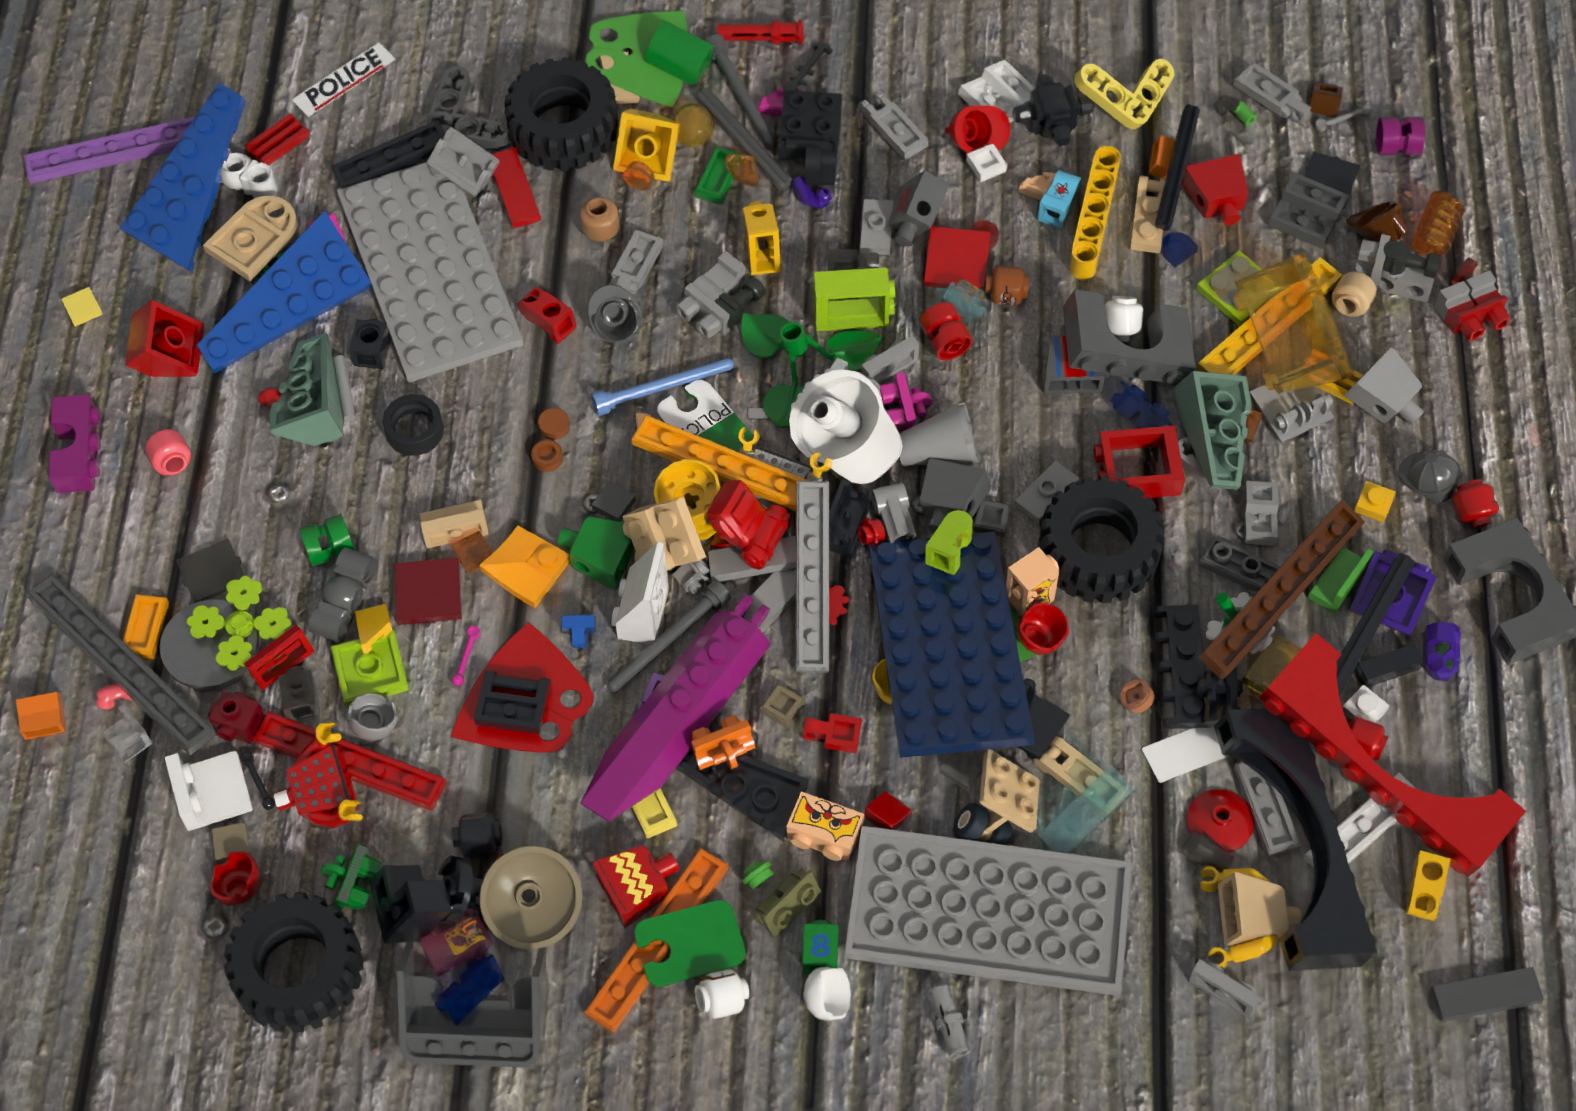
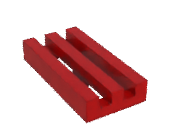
M289 113L247 143L245 148L258 163L270 165L307 139L310 133L305 126L302 127L299 120H295L294 116Z
M294 625L246 661L244 666L250 672L249 674L255 680L256 685L263 691L315 651L302 630L297 625ZM302 645L301 648H299L297 651H295V652H294L293 654H291L289 657L287 656V655H289L291 652H293L295 649H297L299 646ZM275 664H277V666H275L273 669H271V670H270L269 672H267L265 675L261 676L263 673H265L267 670H269L271 667H273Z

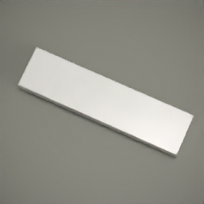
M1400 773L1394 776L1399 781L1415 788ZM1371 798L1337 826L1340 839L1345 846L1348 863L1354 860L1397 822L1394 814L1384 805L1377 804ZM1310 849L1304 855V859L1314 868L1312 851Z

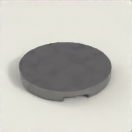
M204 600L183 608L169 621L161 637L160 655L167 672L175 681L190 688H195L198 691L206 692L224 689L235 684L245 676L244 673L247 669L239 666L237 670L231 671L227 666L217 664L216 655L220 652L218 649L219 644L223 641L228 642L229 638L232 637L226 631L225 625L223 628L216 630V635L212 638L204 636L197 639L192 637L190 633L191 627L188 626L187 619L193 616L195 607L199 605H204L208 609L213 606L217 607L219 615L223 616L225 621L231 613L241 611L236 609L234 604L224 600ZM254 628L248 637L243 638L244 642L251 643L253 647L250 652L252 657L259 651V635Z

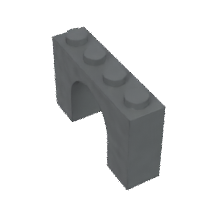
M1075 289L1063 305L1070 368L1082 369L1088 372L1107 373L1113 376L1138 378L1143 381L1163 382L1170 385H1178L1196 369L1187 308L1159 303L1147 320L1150 349L1141 350L1125 345L1113 335L1106 320L1103 294Z
M1518 518L1449 545L1443 560L1458 585L1490 573L1504 572L1521 578L1534 593L1536 607L1525 614L1500 623L1492 637L1493 642L1508 665L1576 638V606H1573L1567 597L1563 583L1556 579L1551 572L1545 555L1539 553L1534 545L1530 531L1522 526Z

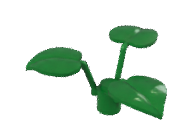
M743 313L742 339L751 355L758 358H770L776 354L779 348L784 349L789 355L792 385L779 384L774 386L766 393L763 401L767 417L776 427L780 428L790 427L791 404L796 402L797 395L803 392L802 390L805 388L804 386L797 387L796 357H800L806 352L808 344L826 359H833V363L837 358L848 362V370L859 372L862 370V364L870 356L876 354L881 343V335L867 331H845L832 336L828 340L827 348L829 352H827L813 340L811 334L805 335L803 326L798 322H789L786 318L775 314L756 315Z

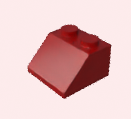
M149 301L132 314L125 366L150 377H195L198 375L200 360L197 344L202 340L204 323L159 302Z

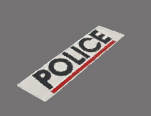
M377 43L293 98L292 101L309 117L396 59L380 43Z

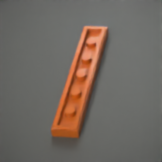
M700 848L652 917L705 904L728 871L729 864ZM634 941L585 1010V1016L614 1034L649 984L643 970V964L649 962L663 963L670 954L668 945L662 941H654L648 947L637 949L636 942Z

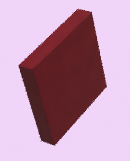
M459 558L395 563L396 621L398 625L462 619Z

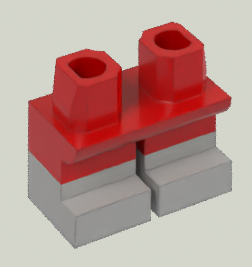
M1490 270L1469 278L1466 282L1462 281L1440 290L1434 305L1435 310L1452 333L1462 332L1469 341L1478 339L1484 334L1486 328L1482 323L1488 321L1493 330L1497 331L1505 328L1510 320V316L1505 308L1508 298L1505 295L1501 296L1494 286L1496 279Z

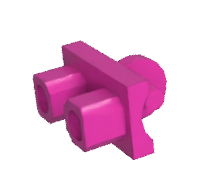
M905 372L895 374V382L880 385L883 406L898 403L899 408L886 410L897 430H907L913 427L916 422L915 412H917L918 417H925L927 415L926 409L932 406L931 395L921 392L920 387L912 388V395H910Z

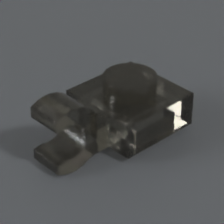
M858 249L828 250V271L879 268L869 266L870 264H879L878 253L871 252L858 255Z

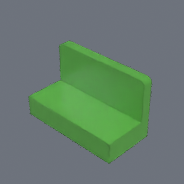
M1342 547L1310 591L1308 599L1336 615L1367 571L1374 551L1368 549L1364 556L1360 557Z

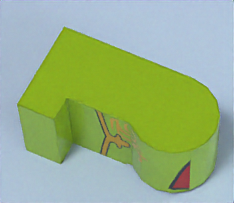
M957 510L946 515L926 544L925 564L955 575L960 567L961 548L968 546L972 540L973 520L970 514Z

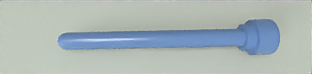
M726 358L614 393L599 390L591 393L592 404L596 415L599 417L609 414L610 410L614 409L617 404L729 371L734 367V362L732 359Z

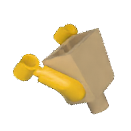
M1206 866L1202 869L1201 877H1211L1213 880L1200 882L1201 889L1209 893L1214 892L1218 888L1224 946L1230 947L1229 951L1215 947L1209 951L1208 958L1216 955L1221 956L1224 961L1217 965L1223 970L1227 967L1229 961L1234 960L1235 963H1239L1265 954L1277 946L1278 939L1289 927L1300 923L1301 911L1298 907L1286 906L1285 890L1283 887L1271 883L1269 879L1253 868L1224 869L1223 873H1218L1217 869L1212 866Z

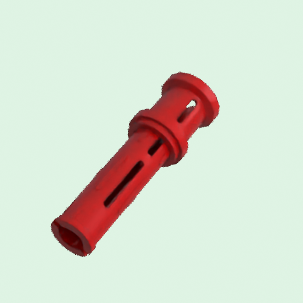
M774 19V21H771V24L718 23L717 34L722 35L725 41H771L774 45H779L780 42H797L798 45H803L804 23L803 19H799L798 22H780L779 19Z

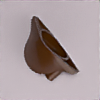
M1394 200L1380 203L1355 213L1346 220L1366 240L1380 243L1382 234L1391 236L1390 241H1397L1408 230L1401 215L1402 206L1400 202Z

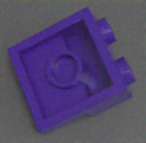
M1383 550V553L1375 551L1351 605L1350 612L1363 616L1396 558V553L1389 550ZM1415 562L1381 625L1406 636H1411L1437 577L1431 574V568Z

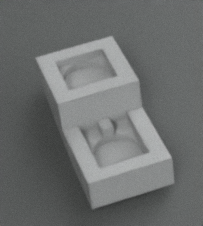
M1246 481L1244 501L1245 544L1277 546L1278 483Z

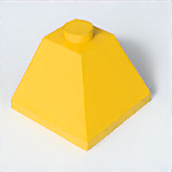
M628 109L622 112L613 170L670 182L680 123L659 114L636 109Z

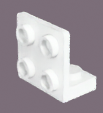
M236 751L191 765L189 763L183 764L178 753L165 757L179 815L188 831L253 810L239 755Z

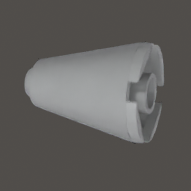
M965 402L956 404L899 433L903 447L897 461L900 460L902 466L928 465L930 458L961 465L978 463V449Z

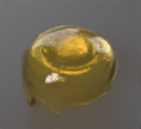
M695 103L682 105L671 118V120L680 123L677 141L682 145L688 147L699 146L713 136L714 120L709 110L703 105Z

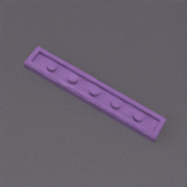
M196 116L25 154L27 178L31 184L172 152Z

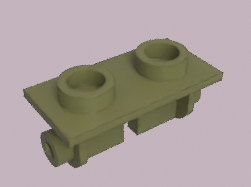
M800 869L798 872L793 871L777 888L778 892L783 895L781 898L772 893L755 908L754 919L760 925L765 923L773 938L789 926L792 920L807 905L811 904L821 892L812 871L808 870L805 872L803 869Z

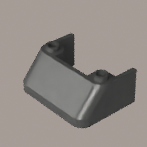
M414 942L406 943L397 968L400 1052L404 1058L414 1063L520 1068L530 1067L538 1061L542 1047L547 994L546 948L539 947L532 976L519 979L513 985L511 1001L443 998V986L436 976L429 973H415Z

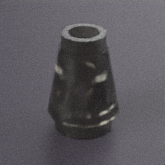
M1194 829L1181 849V852L1187 855V860L1205 867L1212 866L1221 873H1223L1224 869L1229 868L1234 859L1229 852L1204 830L1201 833Z

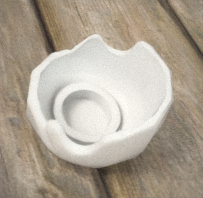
M820 967L813 970L809 974L804 986V1000L807 1009L816 1018L821 1020L842 1019L846 1016L850 1007L851 991L845 971L842 968Z

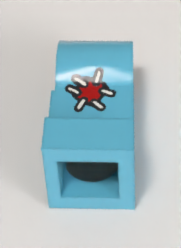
M1058 170L1052 185L1040 201L1038 221L1063 229L1078 195L1082 178ZM1047 210L1059 213L1060 217L1050 216Z

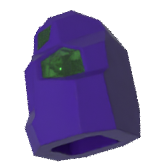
M1432 623L1426 626L1423 633V666L1428 675L1438 681L1448 680L1457 672L1459 666L1461 633L1460 627L1454 623Z

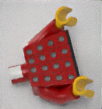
M335 722L321 723L317 726L316 736L294 760L293 766L286 771L290 787L274 792V799L280 811L296 806L300 816L309 819L312 824L329 828H337L350 821H361L363 818L361 814L354 813V811L360 810L359 804H361V801H357L343 751L337 746L331 745V742L341 740L340 733L331 734V728L335 725Z

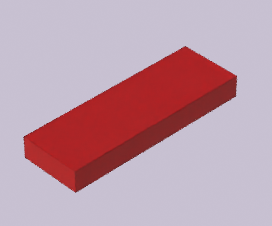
M515 147L493 153L492 155L500 160L493 176L512 228L515 229L541 221L539 210Z

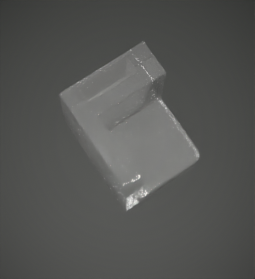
M122 704L118 709L123 718L105 730L103 736L122 761L126 763L149 747L152 742L144 728L128 708Z

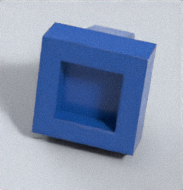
M561 616L563 632L572 633V646L574 648H587V633L597 632L595 616Z

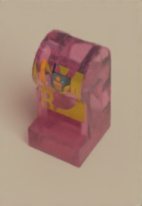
M476 916L470 917L460 922L456 927H451L436 936L432 933L420 939L437 977L479 955L492 944L481 919Z

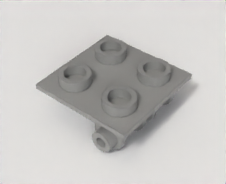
M1303 367L1249 392L1281 443L1334 419V415L1329 409V406L1333 404L1331 396L1328 393L1324 395L1317 391Z

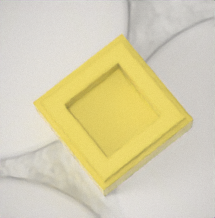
M90 287L61 299L74 326L103 315Z

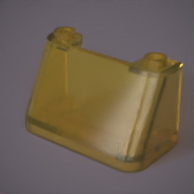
M1304 252L1235 281L1238 293L1234 294L1235 301L1240 311L1246 309L1267 361V372H1264L1263 376L1269 390L1275 389L1279 394L1337 382L1355 376L1319 279Z

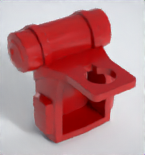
M741 480L726 481L715 495L706 513L710 519V524L717 532L711 545L714 548L734 547L742 550L741 559L748 566L757 570L763 569L766 563L770 561L780 539L789 528L792 515L779 505L772 504L765 509L756 499L753 492Z

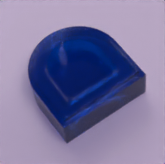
M1169 233L1162 241L1161 253L1175 268L1198 251V245L1184 233Z

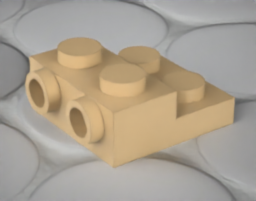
M684 497L640 507L623 516L625 521L623 524L624 534L631 538L636 550L634 555L635 562L657 542L664 543L667 571L675 566L697 562L706 557Z

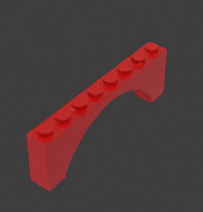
M1315 633L1261 694L1259 699L1264 702V706L1269 712L1284 719L1296 735L1306 738L1312 743L1323 758L1333 761L1340 767L1347 779L1358 783L1368 791V795L1374 802L1384 805L1389 809L1401 825L1411 828L1417 833L1425 846L1431 850L1438 851L1443 857L1450 858V867L1453 870L1469 877L1480 869L1526 810L1501 789H1498L1492 795L1482 797H1445L1413 788L1383 770L1358 743L1344 715L1337 684V660L1342 654Z

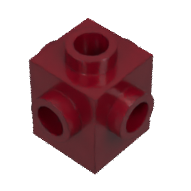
M222 691L218 701L215 700L212 703L208 717L215 730V734L226 741L236 739L252 744L253 737L265 715L260 703L254 701L247 694L242 692L232 694Z

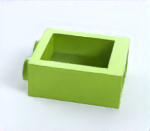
M888 268L814 272L816 332L889 327V315L895 314L894 279L889 280ZM875 296H879V298H871V299H855V300L828 301V299H844V298H860V297H875Z

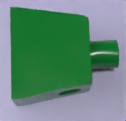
M587 517L579 532L564 527L558 538L559 546L571 549L569 556L571 567L574 570L613 590L617 589L635 549L631 538L624 534V522L595 517Z

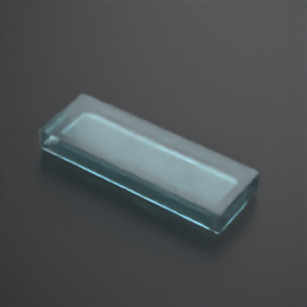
M1111 765L1046 826L1038 836L1054 852L1070 854L1136 790Z

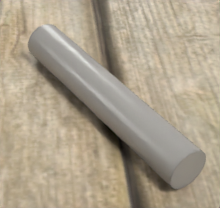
M338 355L333 358L343 420L351 422L356 419L346 360L344 356Z

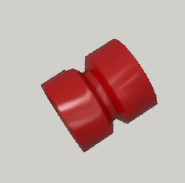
M944 302L934 305L925 311L919 319L922 330L930 340V344L940 360L945 361L957 358L964 354L973 344V338L967 327L962 323V318L953 303Z

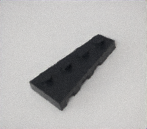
M692 747L676 769L784 842L787 836L786 826L801 791L806 793L809 779L745 755L736 757L738 765L736 768L730 769L725 761L700 770Z

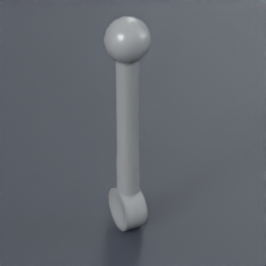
M1365 104L1359 110L1329 120L1318 119L1315 129L1322 132L1329 125L1362 114L1365 116L1370 115L1372 107L1369 104Z

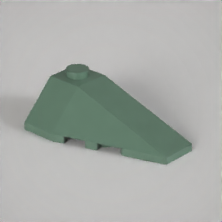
M323 333L298 342L288 366L290 370L289 377L279 387L281 393L279 401L273 403L270 409V431L272 435L312 446L332 442L344 436L343 413L329 336L327 333Z
M1192 371L1174 387L1180 419L1210 488L1238 490L1241 487L1245 458L1242 452L1243 443L1248 435L1246 421L1247 415L1251 413L1252 405L1247 376Z

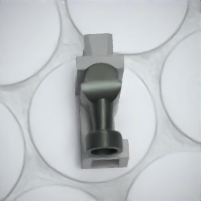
M1384 234L1381 235L1380 243L1362 240L1355 268L1356 272L1369 276L1375 283L1376 288L1378 287L1381 291L1428 303L1441 255L1429 253L1427 258L1410 253L1405 242L1401 240L1390 241L1391 236Z
M725 251L718 257L716 265L684 288L685 297L676 306L677 315L685 322L690 321L696 315L699 316L701 319L696 323V328L706 339L717 333L724 337L730 332V328L739 322L740 310L750 300H760L766 295V290L763 284L754 276H750L745 280V266ZM742 287V291L731 297L732 294Z

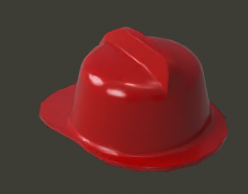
M995 106L964 107L952 117L949 127L945 128V132L950 135L952 142L958 148L968 153L992 143L998 151L1001 150L1008 142L1011 131L1010 121L1006 113Z

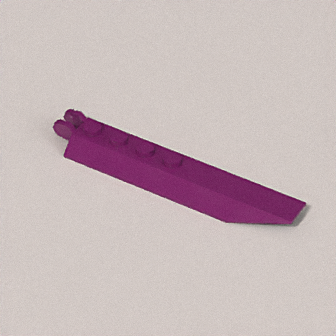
M746 594L737 604L734 612H715L606 750L584 794L581 805L609 822L662 787L692 748V732L709 726L771 645L759 629L769 614V607L763 604L756 611L751 622L747 621L742 617L750 609L753 599Z

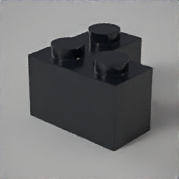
M385 865L369 881L384 943L421 942L451 912V899L446 892L444 880H425L420 865Z

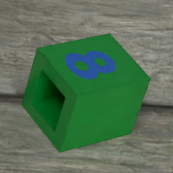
M815 920L811 924H804L803 975H809L813 970L820 967L838 968V924H832L826 920Z

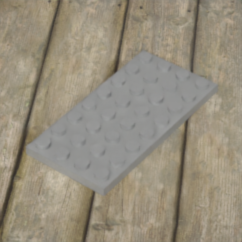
M426 162L337 190L339 200L367 275L371 281L385 322H387L392 342L408 383L524 345L522 335L461 186Z
M862 826L844 958L1120 996L1122 991L1132 862Z

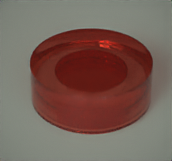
M981 220L975 222L970 227V230L991 232L989 250L997 245L999 230L994 223Z
M1468 257L1452 280V283L1466 282L1477 267V262Z

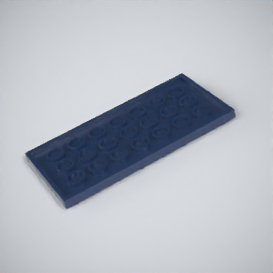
M996 533L972 534L971 543L961 548L960 567L955 575L925 564L926 544L930 538L894 541V543L879 542L878 546L869 543L871 569L900 758L1034 745L1033 726Z

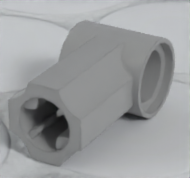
M897 483L872 489L871 496L877 517L882 519L888 541L894 543V541L916 539V532L909 514V501L904 484Z

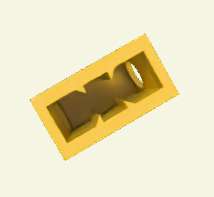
M753 201L743 208L744 235L751 276L781 272L779 230L773 205L770 203L764 204L761 201ZM760 239L768 243V247L764 250H759L758 240Z

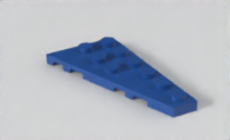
M218 83L120 226V229L126 234L191 273L195 265L193 259L196 249L200 248L203 237L201 233L204 223L210 217L222 176L220 172L224 161H227L230 153L228 150L232 134L237 131L246 102L240 94L221 83Z
M325 211L197 344L200 354L213 374L372 287L370 279Z

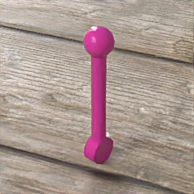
M470 626L467 629L469 638L457 674L453 675L451 679L454 686H461L464 683L463 673L474 640L480 637V629L477 626Z

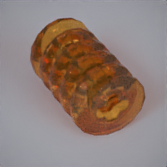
M1434 191L1431 193L1411 243L1416 253L1428 256L1429 253L1442 255L1449 252L1455 237L1454 234H1456L1458 225H1460L1461 216L1465 212V207L1461 201L1454 198L1448 192Z

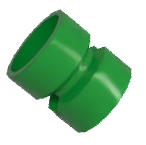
M342 514L325 519L322 526L313 523L299 528L312 567L330 562V558L333 555L338 558L340 552L345 547L354 550ZM327 534L331 546L321 549L318 537Z

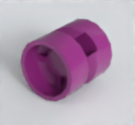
M1379 117L1375 136L1377 154L1379 156L1396 155L1398 151H1401L1403 155H1421L1425 143L1423 117H1404L1402 121H1399L1397 117Z

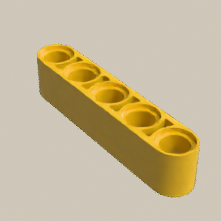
M1112 146L1098 148L1094 154L1069 266L1071 275L1079 280L1092 278L1096 273L1121 160V154Z

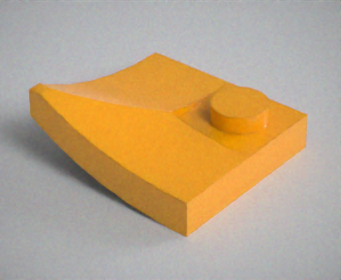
M517 526L502 545L479 566L484 574L502 588L531 607L536 608L571 561L567 552Z

